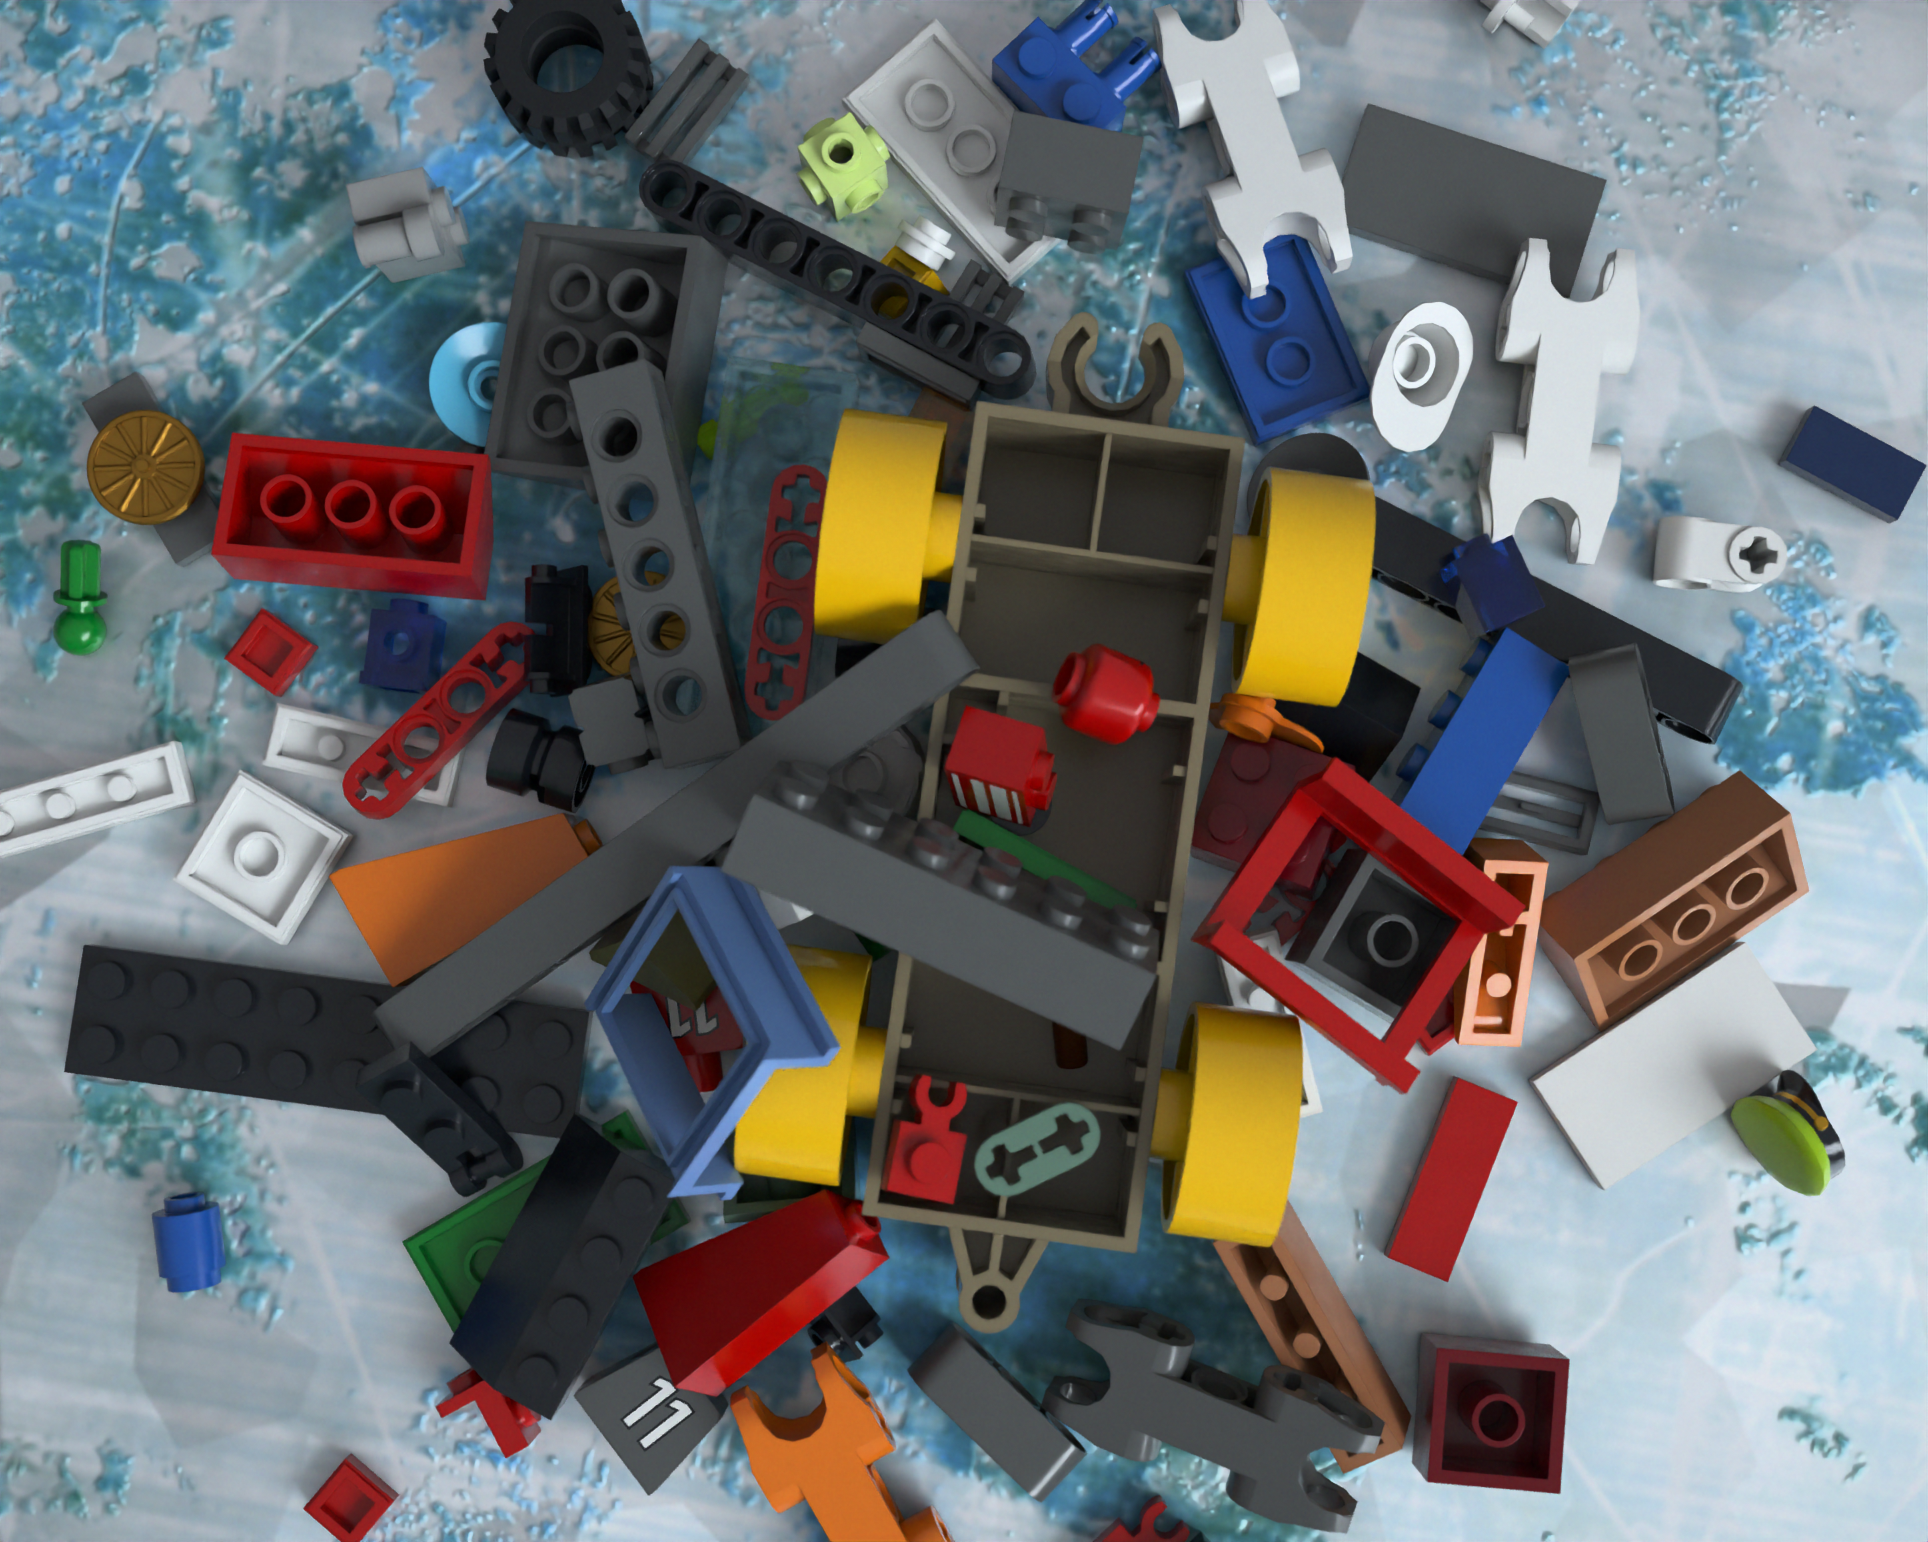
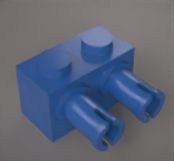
M1085 0L1055 29L1048 27L1037 17L992 59V81L1021 112L1122 133L1127 108L1123 102L1153 73H1157L1162 68V63L1153 48L1144 55L1142 50L1147 46V42L1135 36L1129 42V45L1099 73L1091 71L1080 60V57L1108 30L1113 29L1118 24V18L1108 3L1100 10L1098 5L1103 0Z

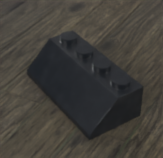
M577 1112L573 1114L449 1342L492 1389L549 1420H552L563 1406L676 1198L667 1197L675 1178L665 1160Z

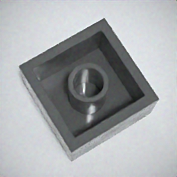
M1014 110L998 186L994 225L1005 227L1006 234L1020 240L1040 241L1044 235L1068 240L1067 245L1070 248L1087 254H1102L1105 252V248L1117 251L1129 213L1144 137Z
M1347 849L1284 960L1392 1024L1457 922L1365 850Z

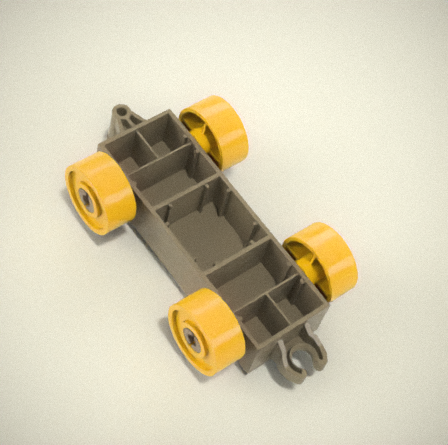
M1079 312L1075 314L1056 334L1047 359L1046 391L1047 400L1052 411L977 401L964 495L941 493L947 442V422L846 408L839 424L831 461L817 562L814 601L815 634L886 644L909 626L923 618L929 580L951 583L946 618L980 667L971 677L934 702L917 822L919 823L921 818H929L953 829L962 810H967L955 805L944 770L966 705L1042 727L1045 730L1047 750L1055 754L1052 772L1057 773V781L1052 796V810L1042 828L1032 834L1019 837L1136 899L1135 903L1138 906L1135 910L1148 917L1152 922L1150 927L1159 931L1157 976L1121 1050L1086 1035L1088 1063L1078 1069H1063L1057 1066L1051 1019L902 952L898 954L888 1029L866 1026L872 976V955L785 943L841 1049L830 1064L825 1067L782 1068L774 1070L736 1124L735 1170H738L739 1173L839 1187L853 1116L875 1119L862 1215L948 1227L958 1266L956 1270V1288L959 1292V1311L964 1321L972 1329L985 1334L998 1333L1008 1328L1016 1319L1020 1309L1019 1294L1049 1241L1129 1253L1137 1252L1149 1158L1163 1160L1161 1223L1165 1233L1270 1247L1276 1238L1284 1214L1293 1172L1303 1080L1302 1032L1296 1015L1193 1001L1189 1006L1184 1021L1175 1069L1163 1068L1161 1066L1221 621L1234 623L1231 650V687L1233 693L1336 707L1345 693L1352 673L1364 622L1374 551L1375 493L1370 480L1267 466L1257 489L1247 535L1233 533L1246 438L1168 427L1169 417L1172 415L1184 382L1183 352L1171 328L1161 322L1153 323L1145 329L1140 344L1138 359L1144 369L1142 389L1133 398L1123 403H1108L1098 399L1090 392L1084 375L1086 363L1096 351L1098 322L1090 313ZM1096 643L1106 645L1147 664L1153 673V692L1160 696L1159 708L1150 727L1145 732L1136 730L1125 742L1117 745H1109L1067 727L1059 717L1058 704L1054 703L1051 698L1055 678L1065 658L1073 651L1081 653L1085 648ZM973 811L978 815L993 822L989 815ZM916 1074L931 1076L928 1097L935 1106H939L945 1101L950 1082H959L966 1085L967 1097L965 1105L958 1115L950 1119L948 1131L967 1134L953 1204L880 1189L894 1120L914 1123L916 1112L909 1101V1087ZM1068 1101L1078 1103L1089 1109L1098 1120L1101 1133L1099 1145L1093 1156L1085 1162L1020 1194L1008 1197L995 1195L985 1189L977 1178L974 1161L976 1151L981 1142L991 1134L1053 1104ZM1066 1113L1061 1114L1054 1119L1057 1124V1131L1038 1141L1042 1152L1060 1144H1064L1070 1153L1076 1152L1082 1147L1079 1142V1136L1087 1131L1086 1123L1084 1120L1072 1122ZM1004 1144L997 1145L991 1149L994 1161L985 1167L986 1172L990 1177L1001 1174L1007 1183L1014 1182L1019 1178L1017 1166L1021 1162L1036 1156L1031 1145L1012 1153L1006 1149Z

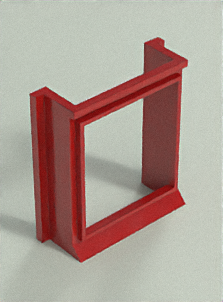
M1335 757L1329 761L1324 770L1297 782L1190 940L1212 950L1373 1074L1376 1077L1375 1080L1382 1086L1389 1085L1399 1094H1407L1421 1071L1405 1058L1483 936L1488 933L1512 928L1526 906ZM1320 816L1457 922L1381 1040L1242 933V930Z

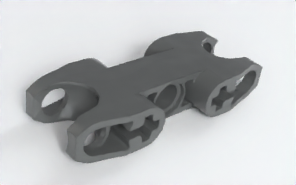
M1079 1298L1070 1310L1065 1327L1072 1332L1076 1339L1089 1345L1104 1357L1110 1370V1379L1100 1382L1085 1380L1075 1376H1054L1051 1384L1046 1388L1041 1404L1052 1416L1082 1435L1093 1445L1132 1461H1153L1158 1457L1162 1442L1227 1468L1230 1470L1225 1491L1229 1498L1237 1505L1277 1523L1298 1525L1325 1532H1348L1358 1501L1351 1497L1346 1489L1333 1483L1318 1472L1310 1457V1453L1327 1447L1356 1454H1375L1385 1425L1383 1420L1363 1405L1339 1391L1329 1382L1292 1367L1282 1365L1268 1366L1264 1369L1259 1386L1195 1361L1190 1358L1195 1343L1193 1332L1184 1324L1147 1308L1131 1307L1091 1299Z

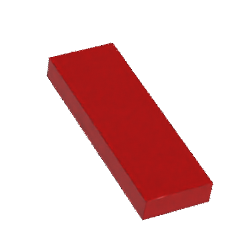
M1453 1076L1384 1252L1387 1258L1448 1282L1516 1109L1517 1101Z

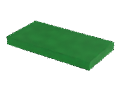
M629 1109L601 1125L653 1153ZM551 1155L402 1241L453 1333H455ZM679 1197L675 1198L650 1245L691 1221Z

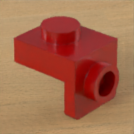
M472 1367L446 1383L451 1393L435 1406L440 1417L443 1418L475 1400L505 1458L528 1447L541 1432L537 1423L541 1420L540 1414L492 1389Z

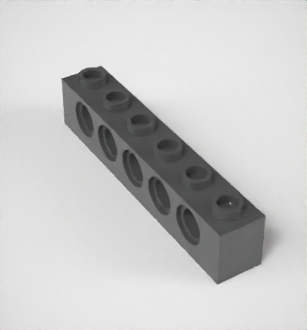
M646 359L571 379L569 384L574 401L567 402V416L575 437L579 441L584 440L589 464L582 467L583 481L590 500L594 504L599 503L605 528L598 531V541L606 564L610 568L615 567L621 592L614 594V606L623 630L631 631L637 655L630 658L631 676L638 693L647 696L652 720L646 722V736L650 750L655 759L663 760L664 769H685L727 758L752 740L753 736L662 371ZM634 425L637 430V443L634 449L625 456L617 457L613 448L615 436L622 428ZM649 488L653 495L652 510L644 519L633 521L629 513L630 500L636 492ZM664 551L669 559V572L661 583L651 586L645 577V565L652 555ZM679 615L685 624V637L678 647L668 651L661 642V627L668 618ZM693 678L700 686L702 698L698 708L691 714L685 715L677 706L676 693L684 681Z

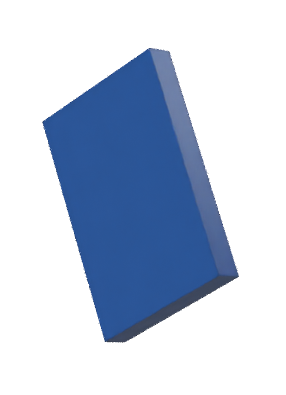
M1295 234L1278 235L1263 246L1269 284L1265 287L1266 295L1249 300L1222 256L1189 268L1183 273L1185 284L1254 447L1370 400V386L1310 245L1306 239Z

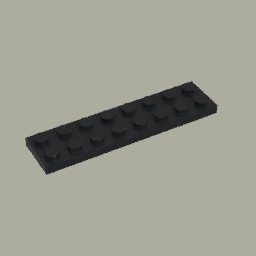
M95 944L84 945L64 1072L383 1115L355 1089L357 1073L359 1069L394 1051L372 1018L371 1013L407 986L392 988L391 984ZM512 1000L429 1059L504 1131L561 1138L573 1114L580 1111L594 1011Z

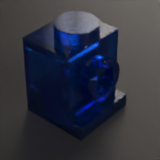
M394 598L390 599L389 610L372 608L364 671L360 670L359 683L377 690L424 695L440 680L447 622L435 615H428L429 604L420 601ZM405 632L409 638V646L404 653L394 655L395 635Z

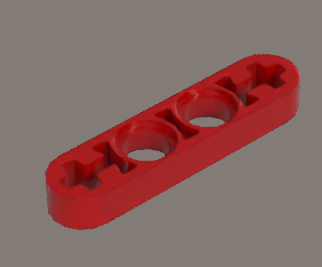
M806 464L792 465L782 470L774 480L770 495L744 685L745 700L750 710L758 717L769 721H778L801 705L805 700L815 633L814 601L817 562L828 481L818 469ZM799 478L809 479L811 489L820 493L819 502L808 503L804 515L805 526L818 524L816 537L797 530L778 532V525L781 519L793 524L795 507L791 500L784 498V493L786 489L797 488ZM797 542L809 549L812 555V564L805 576L789 580L778 574L774 559L777 551L783 545ZM788 607L794 609L800 614L803 621L801 636L789 645L775 644L766 633L768 616L779 608ZM763 649L779 656L800 654L797 669L784 664L782 681L784 685L793 688L792 700H781L776 711L768 710V699L758 696L757 693L759 683H770L774 667L772 662L760 664L761 651Z
M512 621L501 623L491 629L349 767L344 775L342 784L344 796L349 804L364 817L380 820L389 818L413 798L530 683L523 680L524 662L519 665L516 661L509 660L496 671L498 677L503 682L498 689L495 688L488 675L478 668L483 663H486L491 672L495 671L505 659L500 650L501 647L506 643L518 647L524 642L525 635L535 634L534 631L523 623ZM472 682L484 687L485 700L479 709L471 713H460L452 709L451 696L458 686ZM420 727H429L436 730L439 735V744L433 754L421 759L412 758L406 754L404 745L410 732ZM393 752L401 764L412 773L404 779L396 769L383 783L388 790L385 798L379 801L371 795L362 801L367 793L362 785L363 781L369 776L380 781L394 769L389 761L385 759Z

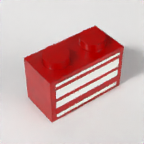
M965 706L944 767L956 806L1030 827L1036 809L1047 811L1057 781V773L1052 772L1055 754L1047 750L1044 728L971 706Z

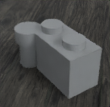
M423 167L346 184L353 220L356 224L352 228L354 243L359 259L365 268L376 265L392 283L465 267L461 245L469 244L470 238L464 214L460 206L453 207L447 188L445 186L437 187Z

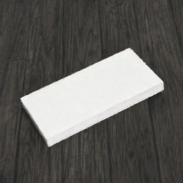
M935 17L842 98V105L847 112L852 113L863 129L868 125L874 127L890 153V159L993 273L1003 278L1005 284L1009 286L1013 284L1062 240L1044 235L1040 241L1020 240L1006 234L1005 227L994 225L998 186L1014 110H1020Z
M1737 942L1528 1081L1598 1188L1606 1190L1732 1107L1736 1100L1747 1097L1779 1076L1782 1071L1788 1070L1817 1051V1048L1747 943Z

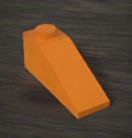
M1473 837L1463 857L1526 907L1512 928L1488 933L1483 936L1453 983L1454 1038L1458 1045L1521 1047L1549 862L1523 840Z

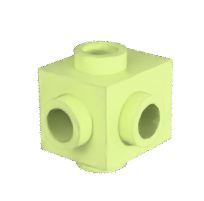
M851 112L837 121L832 117L820 121L808 130L803 137L804 143L797 147L802 170L797 172L796 176L801 186L815 206L824 202L837 222L851 212L859 213L869 208L889 188L885 161L890 158V153L874 127L868 125L862 129ZM850 154L852 155V158L848 162L842 164L838 163Z

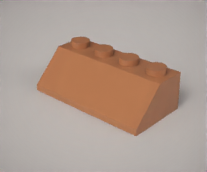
M1739 770L1720 784L1706 789L1699 798L1668 819L1654 824L1643 836L1616 854L1602 859L1594 869L1561 891L1552 893L1543 901L1537 936L1542 950L1593 1025L1600 1032H1603L1809 892L1791 813Z

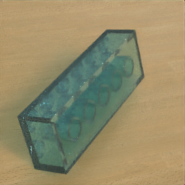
M728 355L702 535L754 738L777 722L758 717L750 710L745 700L744 692L771 489L775 478L782 470L798 464L815 467L828 481L842 414L846 408L858 410L861 384L858 374ZM799 478L797 488L786 489L784 493V498L791 500L795 507L793 524L781 519L778 525V532L797 530L816 537L818 524L805 526L804 515L808 503L819 502L820 493L811 489L809 479ZM797 542L787 543L776 553L774 559L775 568L783 578L789 580L799 579L810 570L812 555L803 544ZM788 607L779 608L768 616L766 633L775 644L789 645L801 636L803 621L796 610ZM815 633L804 702L816 694L825 636L816 635ZM765 649L761 651L760 664L765 662L774 663L770 683H759L757 689L758 696L768 699V710H778L781 700H792L793 688L783 684L784 664L797 669L800 654L779 656ZM693 678L684 681L679 686L677 706L685 715L694 712L700 705L702 698L700 686Z

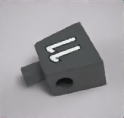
M657 1341L591 1376L573 1395L648 1496L662 1485L723 1417L729 1405L722 1393L714 1397L674 1387Z

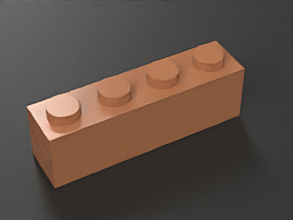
M1288 1198L1278 1233L1270 1247L1214 1240L1212 1244L1281 1365L1298 1369L1329 1382L1339 1391L1372 1411L1385 1422L1375 1454H1356L1341 1449L1329 1448L1342 1472L1345 1474L1402 1450L1412 1416Z

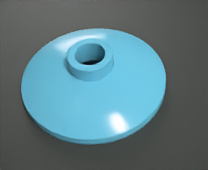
M483 322L460 329L441 345L430 368L429 393L438 418L456 437L480 448L486 447L493 401L486 399L482 395L481 386L488 380L498 379L507 328L505 323Z

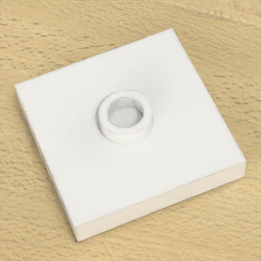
M239 770L172 880L278 944L288 945L354 835L251 773Z

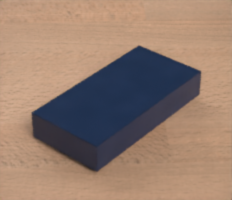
M1815 405L1806 410L1778 465L1889 524L1899 519L1927 466Z

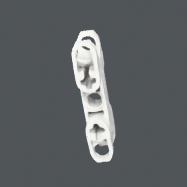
M1233 0L1235 7L1234 16L1238 27L1237 31L1224 40L1204 41L1190 34L1182 23L1177 10L1173 9L1171 4L1153 9L1152 18L1158 57L1162 63V68L1160 69L1161 91L1171 119L1177 129L1203 121L1206 123L1225 179L1202 186L1203 207L1216 248L1230 267L1248 299L1266 295L1265 287L1269 284L1263 246L1278 235L1295 234L1310 241L1319 253L1324 266L1330 270L1331 274L1349 269L1353 254L1346 220L1344 188L1334 161L1325 148L1297 155L1277 98L1296 93L1300 89L1297 61L1282 21L1275 14L1267 0Z
M1528 238L1521 244L1514 272L1499 311L1495 345L1496 359L1502 362L1524 364L1516 434L1490 431L1487 434L1482 450L1477 485L1482 550L1497 556L1508 554L1522 510L1532 502L1539 501L1554 507L1564 519L1566 532L1565 551L1568 555V564L1588 566L1595 563L1609 517L1617 502L1621 472L1620 448L1616 445L1592 443L1601 373L1626 376L1632 366L1636 352L1641 311L1637 289L1635 250L1616 248L1615 252L1608 253L1592 300L1577 303L1562 297L1551 283L1549 270L1550 252L1547 248V240Z

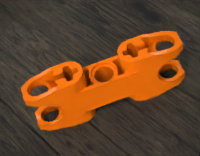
M827 1341L810 1350L813 1357L810 1362L815 1371V1378L823 1392L821 1403L809 1415L795 1419L777 1416L763 1404L758 1394L752 1391L748 1385L731 1393L730 1407L748 1453L752 1474L777 1513L781 1514L807 1500L830 1542H955L938 1511L932 1505L906 1519L903 1517L873 1462L896 1450L897 1446L893 1434L868 1387L847 1367Z

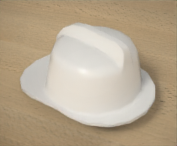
M1439 301L1421 303L1406 312L1400 321H1396L1383 329L1372 344L1368 356V372L1372 380L1369 394L1371 417L1379 435L1393 448L1404 452L1424 450L1439 438L1448 422L1473 359V337L1468 322L1455 307Z

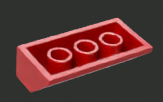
M243 433L231 434L211 555L234 579L486 601L494 544L491 459L489 455Z

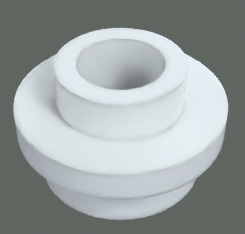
M919 215L914 225L902 219L897 227L902 230V233L895 245L936 271L939 270L945 258L951 261L956 254L955 251L946 246L952 235Z

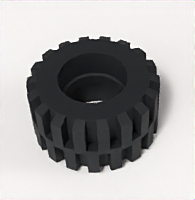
M510 0L513 8L509 12L499 8L492 18L498 33H486L484 47L490 58L483 59L484 68L491 82L490 88L519 134L524 132L529 143L540 150L548 143L553 154L567 157L570 147H575L580 158L594 156L593 145L603 142L606 151L618 146L615 135L621 130L627 133L636 121L634 113L641 114L650 103L646 91L653 90V74L649 66L651 61L637 22L630 11H625L622 0ZM585 45L603 53V61L598 73L588 84L580 89L560 93L543 89L537 85L539 71L545 60L552 53L563 47Z

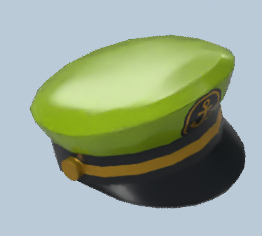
M1793 1070L1782 1071L1778 1079L1776 1093L1770 1097L1756 1095L1735 1101L1730 1116L1741 1140L1766 1172L1785 1188L1807 1197L1820 1196L1825 1191L1830 1180L1843 1171L1846 1166L1845 1152L1840 1138L1828 1120L1816 1093L1799 1073Z

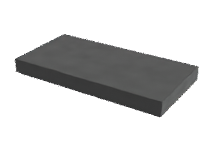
M1368 103L1364 110L1341 183L1344 188L1345 212L1349 234L1507 285L1510 284L1521 244L1528 238L1547 240V248L1550 252L1549 270L1551 283L1562 297L1568 299L1571 295L1607 180Z

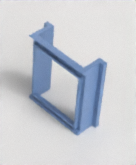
M670 866L584 1003L587 1011H596V1015L665 1162L674 1175L675 1181L667 1197L717 1193L720 1201L731 1200L744 1182L738 1170H735V1164L724 1141L774 1070L782 1068L825 1067L830 1064L841 1049L756 889L744 881L721 872L722 867ZM677 909L682 914L747 1041V1045L706 1104L652 994H624Z

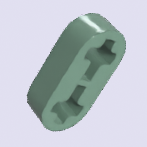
M1068 1101L1053 1104L991 1134L981 1142L976 1151L974 1161L977 1178L985 1189L995 1195L1008 1197L1020 1194L1085 1162L1093 1156L1099 1145L1101 1133L1098 1120L1089 1109L1078 1103ZM1066 1113L1072 1122L1084 1120L1087 1131L1079 1136V1142L1082 1146L1079 1150L1070 1153L1064 1144H1060L1042 1152L1038 1141L1057 1131L1055 1118ZM1004 1144L1010 1153L1017 1152L1031 1145L1036 1156L1021 1162L1017 1166L1019 1178L1014 1182L1007 1183L1001 1174L990 1177L986 1172L985 1167L994 1161L991 1149L997 1145Z

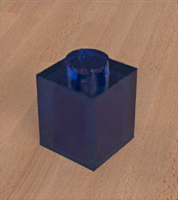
M1488 533L1466 541L1451 549L1456 560L1439 570L1471 641L1546 607L1513 535L1495 543H1492Z

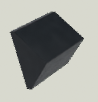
M1357 651L1347 688L1336 707L1274 699L1276 701L1274 709L1281 713L1284 718L1303 726L1318 736L1324 746L1322 755L1331 758L1337 757L1342 762L1354 765L1356 773L1370 783L1402 739L1421 687Z

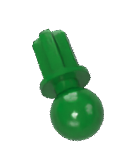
M78 539L63 542L61 546L60 589L53 593L54 602L67 606V609L63 610L54 622L53 635L55 641L65 652L76 656H85L96 652L105 642L107 627L103 617L94 610V607L106 604L108 596L107 593L101 591V547L99 544L89 540Z

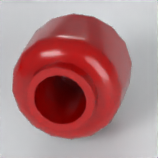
M1099 643L1088 646L1081 653L1073 651L1065 658L1055 678L1051 694L1052 701L1058 704L1059 717L1067 727L1109 745L1125 742L1136 730L1145 732L1152 724L1160 704L1159 694L1153 692L1154 680L1151 668L1141 660Z

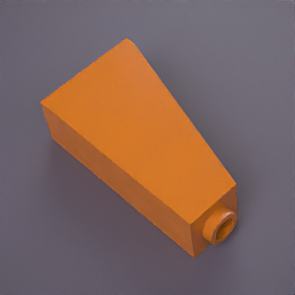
M560 813L342 868L330 874L329 878L392 988L408 986L604 845L587 819L578 823L574 815Z

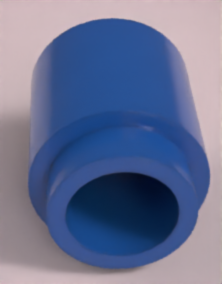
M204 1192L182 1193L165 1198L164 1209L152 1213L159 1277L166 1278L168 1291L174 1293L196 1291L219 1284L222 1281L220 1268L226 1265L219 1203L205 1201Z

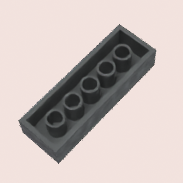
M779 760L753 793L722 865L721 872L1115 1049L1121 1050L1157 976L1159 931L1150 927L1152 922L1144 914L1124 905L1115 904L1112 909H1109L1086 898L1087 892L1081 886L1063 877L1049 876L1048 880L1031 874L1022 869L1023 863L1018 858L1001 849L985 847L983 851H980L957 840L959 835L955 830L939 821L921 818L918 823L893 812L894 805L892 802L877 793L857 789L853 794L829 783L830 776L825 771L807 762L793 760L789 765Z

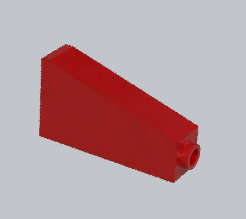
M823 1190L644 1267L634 1274L632 1278L674 1387L717 1397L888 1260L890 1257L878 1234L881 1231V1223L878 1217L862 1215L864 1201L860 1199L853 1200L834 1192Z

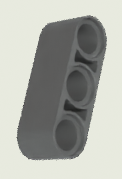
M1637 643L1569 655L1572 689L1607 824L1613 825L1673 815L1675 808L1671 781Z
M951 1322L907 1369L909 1375L919 1388L1030 1496L1041 1503L1088 1454L1077 1438L1058 1419L1052 1416L981 1344L955 1322Z

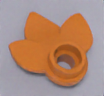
M1225 693L1222 695L1220 702L1210 703L1208 720L1217 729L1226 730L1252 742L1267 743L1269 737H1273L1293 745L1305 747L1322 754L1324 751V746L1318 736L1303 726L1284 718L1281 713L1274 709L1276 701L1272 698Z

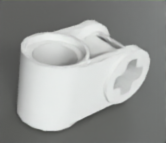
M1690 516L1664 517L1659 519L1653 584L1664 588L1681 590L1708 589L1747 593L1780 575L1785 569L1788 559L1787 547L1777 533L1761 526L1718 523L1710 519ZM1745 549H1748V559L1758 561L1759 568L1750 572V562L1739 559V553Z

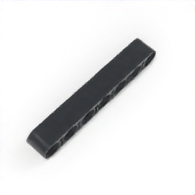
M670 159L661 160L650 165L642 174L639 183L640 198L659 225L669 233L702 236L734 266L861 330L865 322H869L979 380L981 390L993 397L1003 400L1017 399L1026 394L1033 386L1037 375L1036 363L1026 338L1016 330L681 162ZM675 188H687L685 198L680 204L670 208L662 207L664 197L669 191ZM734 214L741 215L740 225L734 232L729 235H716L717 225L724 217ZM788 241L797 243L795 253L789 260L784 263L770 262L771 252L777 245ZM837 269L852 271L851 281L845 288L832 292L824 290L825 280L830 273ZM896 296L908 299L907 309L898 318L886 320L878 316L880 306L885 300ZM956 324L965 329L962 340L953 347L941 348L933 343L935 334L945 325ZM1012 352L1022 358L1020 367L1009 376L999 377L989 372L992 360L1001 353Z
M1375 496L1376 512L1371 570L1372 579L1489 638L1508 627L1567 666H1569V655L1636 642L1642 658L1656 722L1689 739L1709 745L1716 743L1743 688V684L1735 677Z

